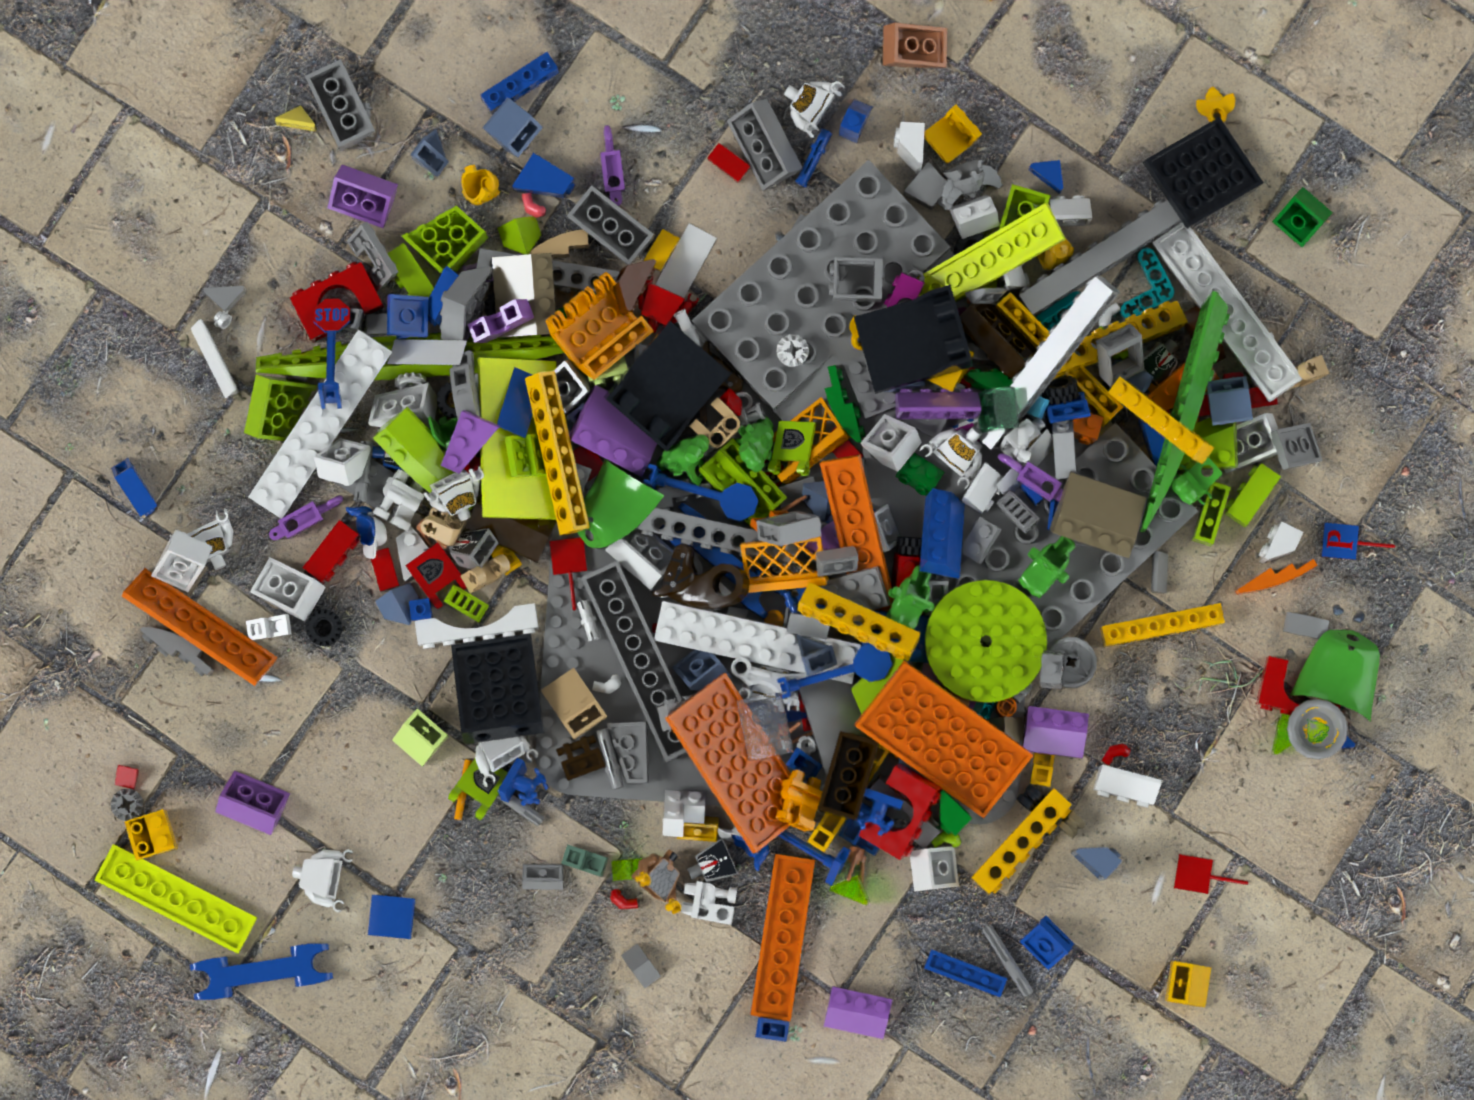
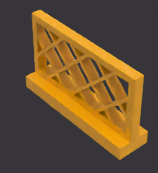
M820 397L791 420L800 422L803 418H809V422H813L814 419L823 420L821 431H815V434H820V438L817 444L812 445L809 460L810 468L850 438L823 397ZM822 404L825 409L824 416H814L815 409ZM827 421H832L837 426L831 433L825 432ZM777 431L774 433L773 442H775ZM788 461L787 467L781 470L778 478L782 483L791 484L801 476L796 471L799 464L798 461Z
M821 536L792 543L799 547L794 556L785 550L787 545L781 547L763 541L741 543L743 567L750 581L748 593L805 588L809 582L817 586H826L828 575L818 577L817 571H813L808 567L813 559L816 560V552L823 551ZM817 541L818 549L814 554L805 548L808 542ZM768 546H775L779 549L774 558L765 552ZM753 547L759 551L754 560L747 555L746 548ZM801 550L811 557L806 564L796 558ZM781 552L791 559L786 566L776 560ZM761 554L771 560L766 568L756 562ZM793 561L802 567L797 573H793L788 569V566ZM772 563L782 569L779 574L773 575L768 571ZM752 565H755L762 571L759 576L750 577L749 569Z

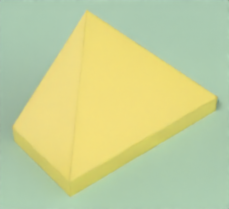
M301 105L275 118V123L278 126L315 132L317 130L315 123Z

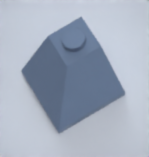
M695 649L672 667L691 690H702L723 673L732 678L713 653Z

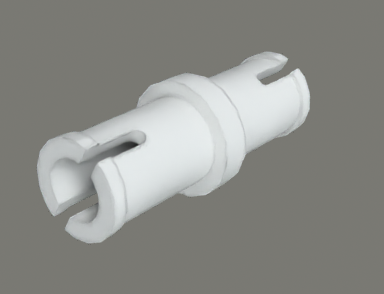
M682 309L676 312L674 317L679 323L681 331L698 346H703V342L695 330L696 326L691 323L686 310Z
M589 600L582 601L583 603L578 602L577 606L582 618L581 625H584L588 642H593L595 639L599 640L601 637L595 623L597 619L596 616H593Z

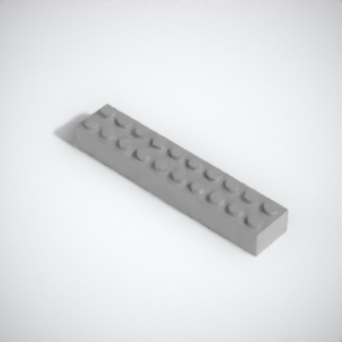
M1163 198L1154 204L1151 211L1147 209L1137 215L1135 221L1131 222L1129 220L1120 226L1121 228L1118 232L1111 231L1105 235L1101 243L1098 244L1097 241L1087 247L1084 254L1080 252L1070 258L1068 264L1064 265L1062 263L1053 269L1054 271L1051 275L1044 274L1038 278L1034 286L1031 287L1030 284L1020 290L1018 300L1034 317H1037L1072 292L1084 287L1090 278L1101 276L1160 238L1182 221L1169 201H1165Z
M618 561L581 577L665 761L669 762L686 754V750L673 730H662L657 707L663 706L664 701L671 699L681 702V696Z

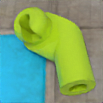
M945 831L938 834L931 841L935 848L944 842L951 844L953 847L961 845V839L958 834L956 836L953 833L948 835Z

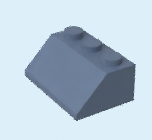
M1078 848L1071 852L1100 881L1106 880L1122 862L1119 859L1121 855L1114 848Z

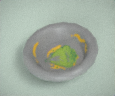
M1321 699L1308 700L1297 706L1290 715L1287 726L1289 741L1295 750L1307 758L1317 760L1329 758L1337 753L1345 743L1348 731L1346 718L1341 710L1331 702Z

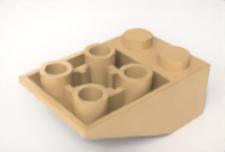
M572 668L540 690L574 740L608 718L575 668Z

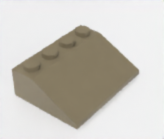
M552 253L492 257L496 313L500 312L499 307L514 299H527L534 315L533 319L499 337L550 334L545 320L551 315H555L554 313L556 312Z
M1070 472L1049 529L1055 534L1129 558L1136 541L1146 497Z

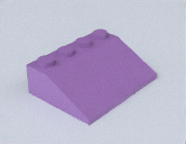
M595 385L569 433L570 440L642 477L657 443L604 398L608 392L607 390Z
M901 389L900 393L895 395L896 419H977L981 412L978 392H973V389H961V392H951L947 389H941L940 392H932V389H921L920 392H912V389Z

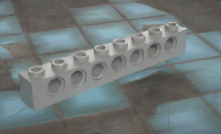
M480 248L477 268L492 267V257L515 256L518 254ZM553 260V273L559 272L563 276L560 281H554V287L558 288L559 292L570 293L571 291L580 293L589 286L597 294L595 288L591 285V281L599 279L604 272L609 273L616 280L620 271ZM492 269L491 274L488 275V277L486 278V280H491V279H492V277H493V269ZM578 275L582 278V282L577 285L573 284L571 278Z
M654 508L638 526V529L642 530L641 534L653 536L654 533L661 534V539L673 541V537L681 539L683 544L693 545V542L701 543V548L710 550L715 546L721 548L720 552L732 554L733 551L741 552V547H736L733 544V539L736 536L744 537L745 542H755L758 540V532L756 530ZM657 518L665 520L666 525L663 529L655 528L654 522ZM678 522L685 524L686 528L682 534H677L674 531V526ZM703 527L705 529L704 537L696 538L694 536L695 528ZM717 531H722L725 534V539L721 543H717L713 539ZM788 544L785 550L794 556L799 547L795 544ZM768 546L765 552L774 558L775 555L772 551L774 546ZM753 547L746 548V553L751 558L752 555L757 556L759 554ZM784 553L776 558L784 566L791 560ZM763 554L760 555V561L770 563L771 560ZM793 561L788 567L791 568L792 564L796 565V562Z

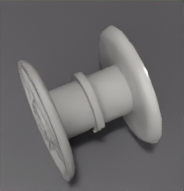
M1066 637L1058 640L1050 647L1051 650L1065 651L1063 687L1078 688L1093 678L1097 659L1093 648L1086 641L1077 637ZM1068 658H1071L1072 660H1077L1075 662L1074 668H1072V666H1066V664H1068Z

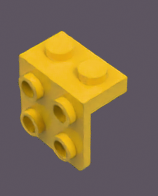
M956 104L943 118L924 132V139L945 163H950L971 147L982 133Z

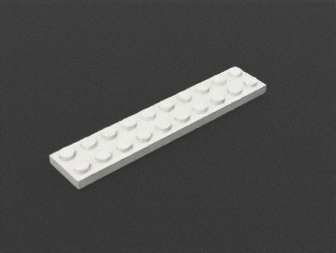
M1181 222L1152 242L1159 255L1200 309L1202 303L1212 291H1216L1227 304V313L1230 316L1227 325H1223L1222 332L1225 333L1223 341L1269 402L1302 380L1297 369L1191 227L1187 229L1183 222Z
M361 330L356 332L335 364V382L339 383L342 409H338L337 403H326V409H322L319 392H317L248 496L250 499L281 519L285 516L316 469L314 457L331 446L393 351Z
M662 601L654 637L655 641L736 659L742 657L750 662L806 673L796 633L786 632L787 627ZM801 635L827 645H832L837 665L819 673L853 664V659L861 646L860 643L828 636L827 639ZM855 672L831 678V680L852 684Z

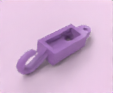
M605 125L604 139L606 152L600 153L605 194L609 193L610 200L617 206H620L622 204L621 192L625 191L620 150L614 151L611 128L609 125ZM616 176L619 178L620 183L617 187H611L608 184L610 177Z
M1004 453L998 455V459L1009 467L1011 466L1019 473L1017 481L1049 502L1052 498L1058 502L1060 501L1063 489L1060 488L1061 482L1030 462L1023 466ZM1046 481L1053 484V490L1050 493L1042 490V484Z
M338 495L319 506L312 501L278 520L280 525L270 530V538L277 541L286 536L288 539H291L324 520L321 514L341 504L343 496ZM294 519L297 521L298 527L290 531L287 528V522Z

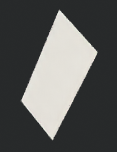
M689 223L655 285L685 297L717 238Z
M395 339L391 350L393 352L387 364L460 365L467 340Z
M1048 429L1027 450L1031 452L1030 459L1027 462L1032 463L1036 467L1054 448L1053 437ZM1019 460L1017 461L1018 463H1020V464L1023 465V466L1026 465V463H1024V462H1022V461H1019ZM1013 468L996 485L1003 496L1010 490L1014 493L1022 484L1016 480L1019 473Z

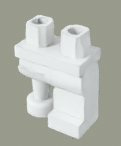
M398 469L393 478L388 477L387 483L383 487L385 497L380 508L376 507L373 514L402 530L408 531L411 526L410 522L421 500L424 498V494H422L424 488L414 479L410 487L405 485L409 475L403 470ZM394 502L396 504L390 514L387 511Z
M705 882L685 883L684 894L695 896L694 903L682 902V913L691 915V918L732 925L735 907L715 904L716 898H727L728 903L735 904L736 887H730L729 890H725Z

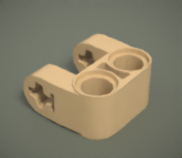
M1319 355L1296 366L1295 368L1302 380L1288 390L1306 386L1330 374L1323 356Z
M717 397L710 405L723 417L721 422L711 432L697 419L690 425V428L698 435L707 436L711 447L720 449L734 437L741 424L731 409ZM730 419L737 422V426L733 430L726 428V422ZM713 435H722L723 441L720 444L712 443Z
M432 507L429 516L425 517L421 523V531L445 545H455L462 534L467 520L461 521L458 514L450 516L448 512H441V516L437 515L438 510ZM429 522L433 524L432 529L429 528Z
M501 554L485 562L482 568L477 566L460 577L471 594L500 579L502 575L510 570V563L507 557Z

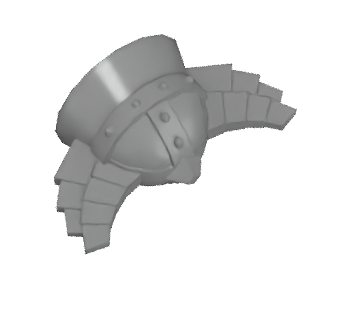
M982 158L949 168L943 172L948 179L942 186V204L945 205V210H950L955 200L961 194L974 198L982 185H990L999 189L1003 186L1000 182L1001 177L997 174V171L992 169V166L982 165Z

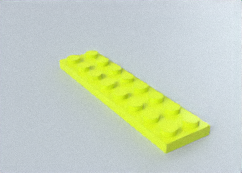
M1044 203L923 274L925 284L919 296L930 290L951 285L955 302L966 297V292L982 288L1065 240L1066 238L1049 204Z
M115 844L112 845L94 879L100 884L237 954L240 953L258 918L144 859L136 861L134 854Z

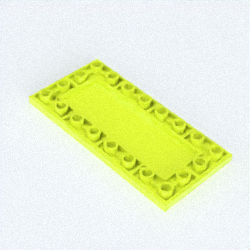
M478 358L480 417L497 424L514 367L534 375L539 372L554 371L556 369V361ZM533 415L527 435L537 434ZM499 427L480 449L481 469L484 473V477L481 479L482 517L556 520L546 474L511 477L504 437L519 435Z

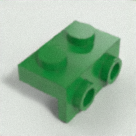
M913 453L901 469L897 471L895 477L901 483L914 488L918 494L927 496L932 488L937 486L945 471L918 454Z

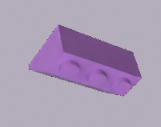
M341 165L334 177L328 209L384 228L395 200L398 184Z
M1028 706L1023 747L1034 753L1082 759L1089 714Z
M234 770L219 796L215 812L271 835L279 822L290 793Z
M832 986L824 1027L883 1039L892 999Z

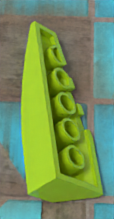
M408 406L385 423L373 437L383 450L429 493L432 492L431 484L455 473L441 466L446 452L440 449L437 441L432 436V432Z

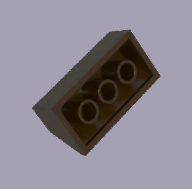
M971 304L960 315L964 333L972 339L975 346L981 348L986 353L990 361L995 362L1000 367L1004 375L1009 376L1011 379L1025 367V362L1037 352L1036 348L992 304Z
M481 492L465 529L469 531L490 529L499 542L498 545L538 563L552 537L557 521L482 517Z
M840 731L818 805L820 812L857 821L879 746L878 742Z

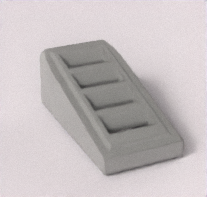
M1011 490L997 502L999 509L1025 534L1040 521V518ZM1019 505V507L1013 513H1011V511ZM1030 516L1031 518L1023 525L1022 522Z

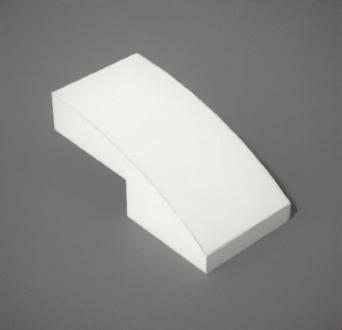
M289 614L246 621L248 638L253 641L292 634Z

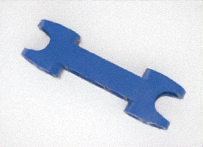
M684 503L678 506L685 515L706 519L699 512ZM703 527L695 528L694 536L696 538L704 537L705 529ZM685 528L679 531H674L677 534H682L685 531ZM673 537V541H670L675 547L683 544L681 539ZM697 542L689 545L714 567L723 563L736 565L744 570L743 563L733 554L720 552L721 548L713 546L712 550L701 548V543ZM759 568L755 572L749 569L750 577L759 576L762 571ZM732 573L724 575L736 585V579ZM785 589L773 590V592L780 594L782 597L787 592ZM763 592L748 593L740 603L765 619L769 614L764 610L759 601V597Z
M329 944L291 946V957L229 966L227 956L206 959L190 964V971H204L210 978L208 988L195 993L194 1000L233 997V986L292 977L295 980V987L314 985L333 979V973H320L313 967L314 956L329 950Z

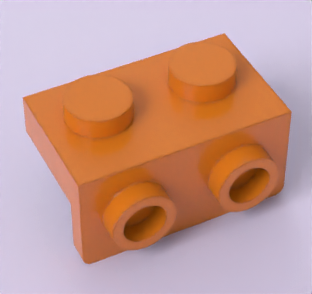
M1090 413L1089 417L1073 419L1074 438L1085 445L1093 444L1098 439L1104 417Z

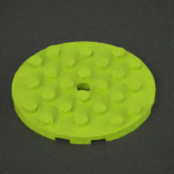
M992 580L969 582L946 594L929 617L925 631L926 656L937 679L954 694L975 702H997L1020 693L1039 673L1042 653L1044 650H1047L1045 624L1035 604L1017 588ZM985 635L989 636L992 640L989 647H983L980 643L981 638Z

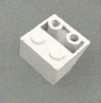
M1284 522L1274 525L1267 536L1270 539L1269 542L1263 545L1258 556H1261L1259 562L1266 563L1291 554L1295 551L1303 532Z

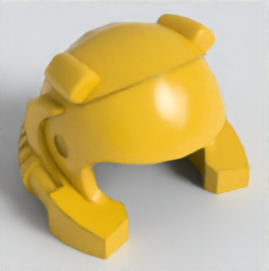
M469 165L464 168L465 172L462 173L461 183L462 193L467 201L473 205H481L499 195V180L491 171L487 169L477 170L475 165Z
M1066 238L1037 255V258L1042 268L1049 271L1062 263H1067L1073 255L1074 247Z

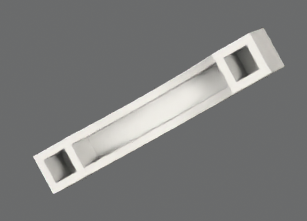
M535 603L514 606L500 620L479 628L465 629L453 627L442 623L436 618L415 621L417 642L419 646H423V649L435 648V644L443 643V646L455 645V641L463 640V643L475 642V638L483 637V640L495 639V635L503 634V637L515 636V632L523 631V634L535 633V629H539Z

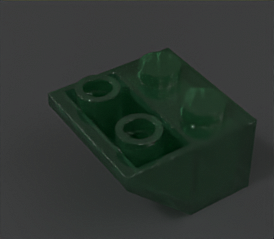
M1015 387L991 388L978 392L981 404L978 424L982 433L1019 427Z

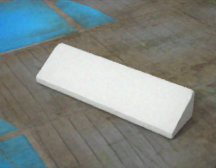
M201 319L192 326L191 331L224 397L229 398L239 393V390L205 322Z

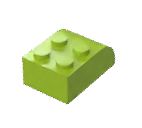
M1012 184L999 230L1044 203H1048L1051 195Z

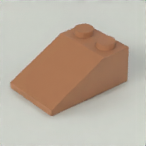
M892 23L883 26V66L947 68V28L905 23Z

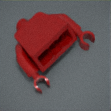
M651 276L650 280H646V289L637 298L638 308L642 311V315L649 318L647 323L653 329V333H656L660 323L666 325L668 321H671L673 324H676L677 320L674 314L682 309H685L688 314L699 301V298L696 301L690 300L692 293H689L687 298H684L653 284V276Z

